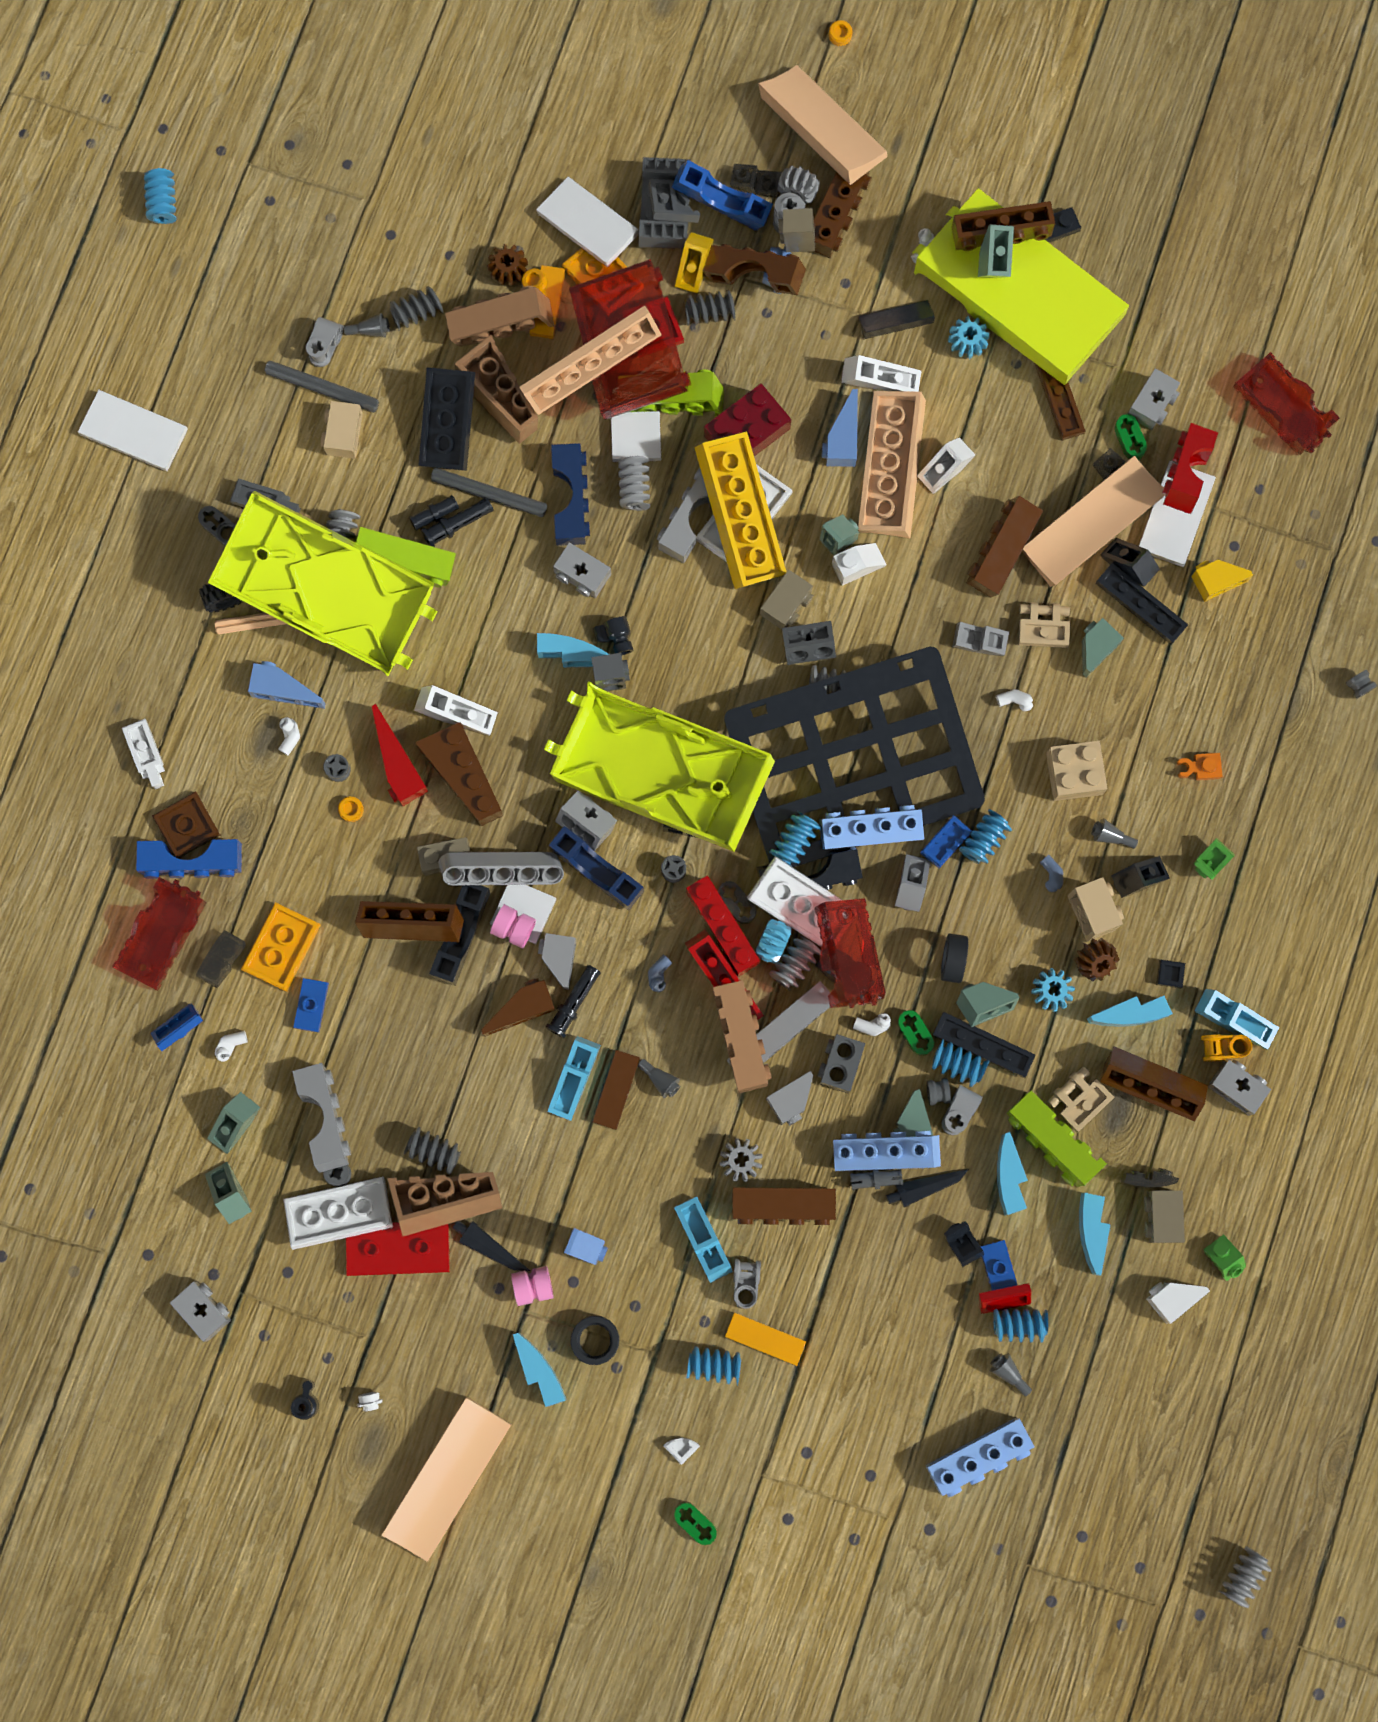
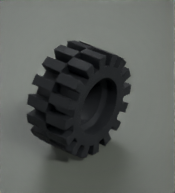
M209 583L199 589L205 610L209 612L225 611L229 607L233 608L235 607L234 605L242 603V600Z

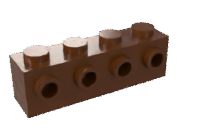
M870 171L851 185L836 172L814 218V252L831 258L834 251H839L843 242L841 235L843 231L849 230L853 220L850 216L853 210L857 211L861 204L862 190L867 191L871 183Z
M1051 201L954 215L952 233L955 250L971 251L981 247L989 225L1014 226L1013 244H1019L1029 239L1037 241L1047 239L1049 236H1052L1055 226Z
M1021 496L1011 500L1008 499L1001 509L1003 515L991 527L990 533L992 535L989 541L983 543L979 550L981 556L977 563L974 562L967 573L969 578L966 583L990 598L999 595L1043 513L1042 509Z
M360 901L355 924L363 938L459 942L464 922L457 906L454 904Z
M1113 1046L1104 1063L1100 1082L1192 1121H1196L1204 1107L1208 1085L1115 1046Z
M732 1188V1219H738V1224L753 1225V1220H763V1225H779V1220H789V1225H804V1220H815L814 1225H830V1220H836V1189Z

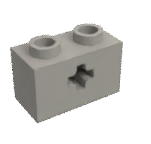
M1155 368L1128 414L1134 416L1138 423L1150 430L1154 428L1156 423L1161 425L1168 414L1165 411L1168 403L1173 406L1180 392L1176 391L1180 382ZM1154 398L1159 400L1157 403L1153 402Z
M570 542L553 566L554 573L556 574L555 577L564 584L571 583L577 587L576 590L585 597L591 595L595 599L611 576V568ZM584 569L585 572H586V575L583 574V573H581V574L578 576V575H577V571L581 572V571Z
M577 791L560 809L555 822L562 827H567L595 851L611 834L617 820L608 811L595 804L590 797Z
M1227 1060L1222 1063L1209 1082L1208 1088L1248 1116L1254 1115L1271 1089L1266 1086L1267 1082L1256 1074L1252 1076L1245 1071L1246 1067L1240 1062ZM1243 1081L1242 1087L1244 1089L1238 1091L1239 1085L1235 1082Z
M192 1282L170 1304L203 1342H207L231 1321L227 1316L230 1312L222 1302L216 1303L211 1297L213 1294L212 1290L204 1282L201 1284L199 1282ZM198 1305H207V1308L205 1309L207 1315L198 1314V1312L201 1310Z

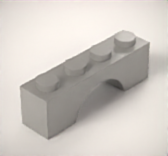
M700 467L694 476V480H696L692 488L688 486L681 498L684 501L680 508L675 507L669 518L671 520L667 528L663 527L657 537L659 550L683 564L696 544V535L690 528L689 518L697 507L710 502Z
M319 1063L292 1071L297 1094L303 1102L318 1105L322 1108L324 1115L323 1126L319 1134L309 1142L314 1167L321 1173L349 1165L347 1156L351 1155L348 1141L343 1140L342 1132L345 1131V1125L342 1117L337 1115L336 1108H340L337 1094H332L330 1085L334 1084L331 1070H326L324 1065Z

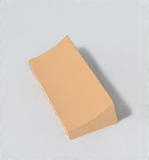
M798 65L773 79L758 83L761 98L850 185L887 158V151Z
M643 306L519 388L539 415L662 334L646 306Z
M874 391L858 531L860 533L884 534L909 539L911 537L926 404L922 392Z
M1133 456L1025 544L1022 552L1050 587L1055 586L1165 496L1162 493L1164 487Z
M467 1397L382 1536L428 1562L512 1424Z

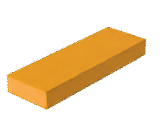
M541 265V271L547 278V285L542 293L550 299L554 327H549L536 317L534 318L535 328L531 329L529 333L530 336L554 339L565 269Z
M737 1313L733 1314L725 1337L796 1366L806 1344L804 1340Z

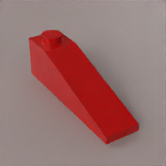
M374 704L371 707L387 781L391 786L387 791L395 803L400 801L402 806H405L429 791L381 711Z
M706 929L685 942L686 947L714 987L740 981ZM752 999L753 1005L749 1006L751 1015H756L757 1020H759L764 1015Z

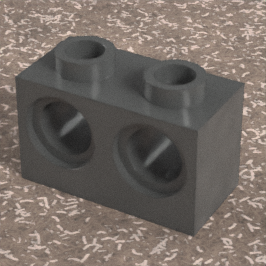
M831 621L782 628L787 665L836 658Z
M621 653L591 657L596 687L605 691L626 689L625 681L630 680L627 660H622Z
M836 1034L834 1040L829 1038L825 1050L829 1057L826 1064L821 1063L817 1077L822 1078L820 1085L849 1094L866 1043ZM847 1045L851 1050L850 1056L847 1058L840 1057L837 1053V1047ZM835 1068L841 1070L843 1079L840 1082L831 1080L829 1076L830 1070Z

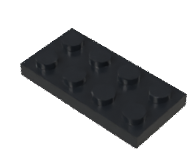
M427 367L418 466L467 471L475 372Z

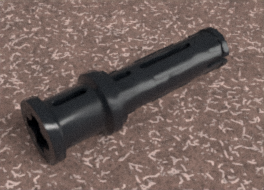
M485 497L448 519L441 518L439 523L430 528L421 529L422 535L429 546L435 547L436 543L445 538H452L454 532L493 512L494 509L490 501Z
M591 965L586 966L585 971L565 1003L560 1004V1006L558 1005L556 1015L550 1024H546L545 1028L563 1039L566 1037L565 1032L573 1020L577 1019V1010L601 974L599 970Z

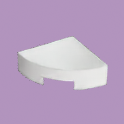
M675 1438L663 1445L681 1465L700 1447L698 1443L688 1438Z

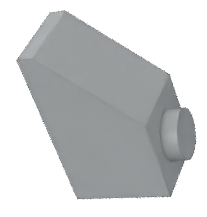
M906 854L896 896V907L909 911H920L929 873L930 861L928 859Z
M546 933L545 940L540 939L538 954H542L543 962L562 988L569 990L577 942L576 938Z
M811 1071L766 1098L781 1125L787 1122L791 1126L802 1119L800 1114L805 1111L813 1078Z

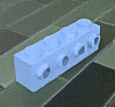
M914 805L899 806L900 811L890 812V807L875 809V814L865 815V810L850 811V816L840 817V812L826 813L825 819H819L822 849L924 840L922 810H915Z
M915 1131V1136L907 1137L906 1132H890L891 1137H881V1133H866V1138H857V1134H841L842 1139L833 1140L835 1171L940 1167L939 1135L931 1136V1131Z
M1016 1417L925 1466L939 1493L942 1496L947 1494L948 1497H952L962 1491L961 1486L970 1482L971 1485H974L985 1479L983 1474L991 1470L996 1473L1008 1467L1006 1462L1013 1458L1019 1461L1031 1454L1029 1450L1034 1448V1445L1021 1420Z

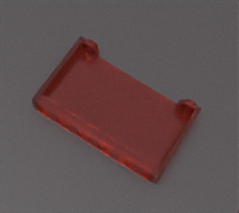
M651 259L569 288L583 345L643 306H646L662 334L592 380L600 413L605 420L688 392V386L691 385L688 372L683 371L660 281H663V276L659 266L654 267Z

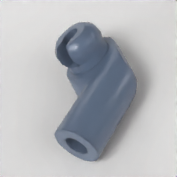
M1047 855L1040 864L1049 872V880L1045 883V887L1048 891L1054 893L1063 886V870L1050 855Z
M664 954L648 970L649 986L655 992H662L665 989L666 983L663 972L672 964Z

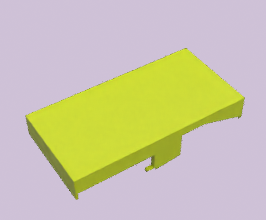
M978 188L960 209L953 206L946 213V216L949 215L952 218L927 246L919 244L912 252L913 254H918L914 274H923L959 300L965 306L968 314L975 319L978 318L980 323L986 324L987 328L1065 385L1123 319L1129 305L1046 240L1037 241L1029 239L1019 244H1013L1011 277H978L979 251L981 247L971 251L955 250L952 233L954 215L1004 208Z
M256 491L252 492L208 581L209 584L315 639L331 644L378 668L387 676H389L395 664H399L407 670L409 669L413 659L401 653L420 615L433 622L437 614V610L426 605L434 587L432 581Z
M589 681L585 696L578 695L573 691L570 692L567 701L580 707L563 745L556 744L548 739L544 748L548 753L557 756L550 775L556 782L735 852L775 761L770 753L654 707H644L602 690Z

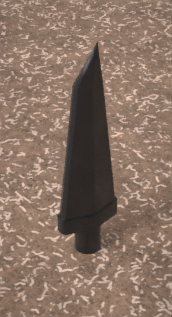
M969 1169L903 1182V1185H895L897 1191L886 1195L887 1202L892 1204L901 1201L903 1208L908 1207L910 1204L958 1183Z
M457 1221L452 1229L462 1235L459 1241L462 1245H466L512 1270L531 1271L474 1221L471 1222L469 1227L460 1221Z

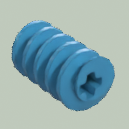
M152 169L144 175L145 207L147 209L145 215L148 220L154 223L171 224L177 220L176 216L173 215L176 212V208L172 206L176 202V199L172 197L175 194V189L172 188L175 185V181L171 179L174 173L168 169Z
M988 809L989 815L982 817L984 823L977 824L978 831L971 832L972 839H966L965 845L967 847L961 846L959 849L966 858L976 864L980 862L988 864L989 861L985 855L994 856L995 854L991 846L999 848L1001 845L998 843L997 838L1006 839L1002 831H1012L1008 822L991 809Z
M799 811L797 812L800 816L792 815L790 817L795 824L785 825L789 833L781 832L780 834L784 842H775L779 850L771 849L769 851L770 854L790 866L791 863H800L796 857L797 854H806L801 846L810 847L811 844L806 838L816 837L812 828L821 829L817 822Z
M942 1039L933 1058L932 1069L935 1070L941 1065L942 1074H945L950 1069L952 1079L956 1075L961 1074L960 1082L963 1083L969 1078V1087L971 1088L977 1082L979 1083L987 1069L989 1060H986L981 1065V1056L977 1055L971 1060L972 1053L970 1051H967L962 1056V1047H958L953 1052V1043L950 1042L943 1047L944 1039Z
M994 1309V1333L997 1335L999 1342H1002L1004 1335H1007L1009 1342H1012L1014 1335L1018 1336L1019 1342H1023L1024 1336L1028 1335L1030 1343H1033L1035 1335H1038L1040 1343H1043L1045 1335L1048 1333L1049 1322L1046 1309L1043 1311L1042 1317L1038 1309L1033 1310L1032 1316L1028 1309H1024L1021 1316L1018 1309H1014L1011 1316L1007 1309L1002 1310L1001 1316L998 1310Z
M695 1346L692 1353L689 1354L686 1378L689 1379L692 1372H694L696 1380H699L701 1375L705 1373V1378L708 1382L712 1375H715L717 1383H720L722 1377L725 1376L726 1383L730 1384L734 1377L738 1386L741 1367L740 1353L736 1352L733 1359H731L729 1351H725L723 1357H720L719 1350L715 1349L713 1355L710 1356L709 1348H705L702 1355H700L699 1347Z

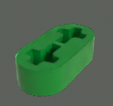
M1129 414L1120 416L1115 423L1114 430L1121 448L1128 459L1135 456L1139 460L1147 450V443L1138 421ZM1123 422H1125L1126 425L1131 424V427L1129 429L1130 435L1128 434L1126 428H1121ZM1131 440H1133L1135 446L1141 447L1138 453L1135 450H1130L1132 446Z
M913 1010L904 1011L898 1018L900 1031L915 1054L920 1056L927 1055L934 1047V1040L917 1012ZM905 1016L915 1018L916 1021L913 1023L916 1029L915 1032L912 1031L910 1026L905 1027L903 1025ZM916 1034H919L922 1040H928L927 1050L924 1051L923 1048L918 1049L916 1047L918 1043Z
M689 1502L680 1503L676 1507L674 1513L676 1522L696 1542L701 1545H710L714 1542L717 1536L716 1527L697 1507ZM680 1509H692L691 1516L696 1521L693 1524L688 1519L682 1521L680 1519ZM698 1523L703 1528L711 1527L710 1539L707 1537L699 1538L700 1530L695 1527Z

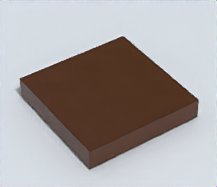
M196 791L152 815L174 857L178 859L221 835Z

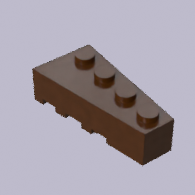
M461 722L415 742L420 752L439 773L480 826L503 817L502 810Z

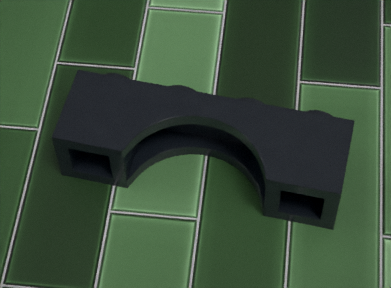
M852 846L829 851L827 862L823 868L807 877L827 890L832 889L834 884L842 883L843 886L856 884L858 879L863 878L857 849ZM769 864L757 866L759 879Z
M462 885L456 901V906L464 919L459 942H443L429 973L432 978L456 986L490 896L489 888L482 885Z

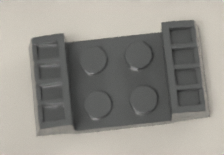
M643 157L639 247L684 249L688 236V222L653 220L648 185L650 179L674 181L680 166L687 160L691 161V159Z

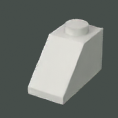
M959 437L946 443L917 477L932 493H935L961 472L975 454Z
M876 543L854 546L833 556L832 566L842 586L886 566Z
M1159 1282L1149 1290L1151 1295L1146 1300L1165 1323L1171 1324L1210 1292V1290L1203 1286L1176 1283L1162 1284Z

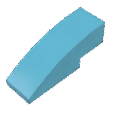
M537 633L538 658H562L563 667H593L591 657L610 655L602 649L576 638L558 634Z
M1205 989L1194 1010L1235 1035H1245L1253 1044L1268 1050L1279 1027L1248 1007L1232 1001L1217 990Z
M1136 996L1092 1015L1087 1020L1089 1024L1101 1026H1137L1166 1018L1172 1015V1011L1165 996L1143 1005L1140 1004Z
M579 1036L576 1037L547 1112L570 1121L572 1120L601 1047L600 1044Z
M1010 1132L1003 1134L1001 1137L997 1160V1185L1004 1216L1027 1209L1018 1184L1028 1180Z
M1081 1193L1079 1206L1081 1243L1092 1275L1100 1276L1102 1274L1111 1225L1101 1222L1105 1197Z
M698 1197L674 1207L709 1282L711 1283L733 1272Z
M513 1334L527 1384L530 1385L538 1382L545 1407L566 1401L561 1383L542 1353L522 1334Z

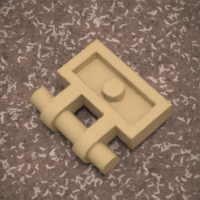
M1038 602L1020 604V614H1029V619H1020L1019 645L1069 647L1070 621H1060V616H1069L1070 607L1060 606L1057 603H1052V606L1038 605ZM1038 615H1051V620H1038Z
M1082 1067L1077 1073L1073 1072L1069 1076V1080L1061 1088L1057 1087L1052 1092L1053 1096L1047 1100L1052 1108H1055L1060 1102L1063 1103L1066 1108L1059 1115L1076 1133L1115 1098L1097 1079L1090 1085L1084 1081L1090 1075V1072L1085 1067ZM1078 1087L1082 1093L1072 1101L1068 1095Z

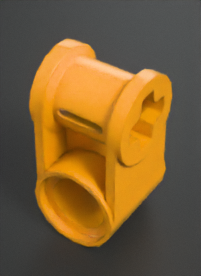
M1245 1035L1201 1036L1205 1049L1203 1062L1239 1060L1248 1056L1252 1051V1042ZM1235 1041L1243 1043L1245 1047L1243 1054H1238L1234 1051L1233 1043Z

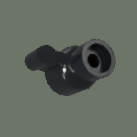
M626 616L612 618L602 625L593 628L597 643L614 642V654L621 653L623 656L634 651L632 642L628 640L631 630Z
M312 1380L303 1383V1394L296 1396L291 1404V1413L300 1420H308L314 1417L319 1410L318 1399L312 1395V1390L315 1387V1383Z

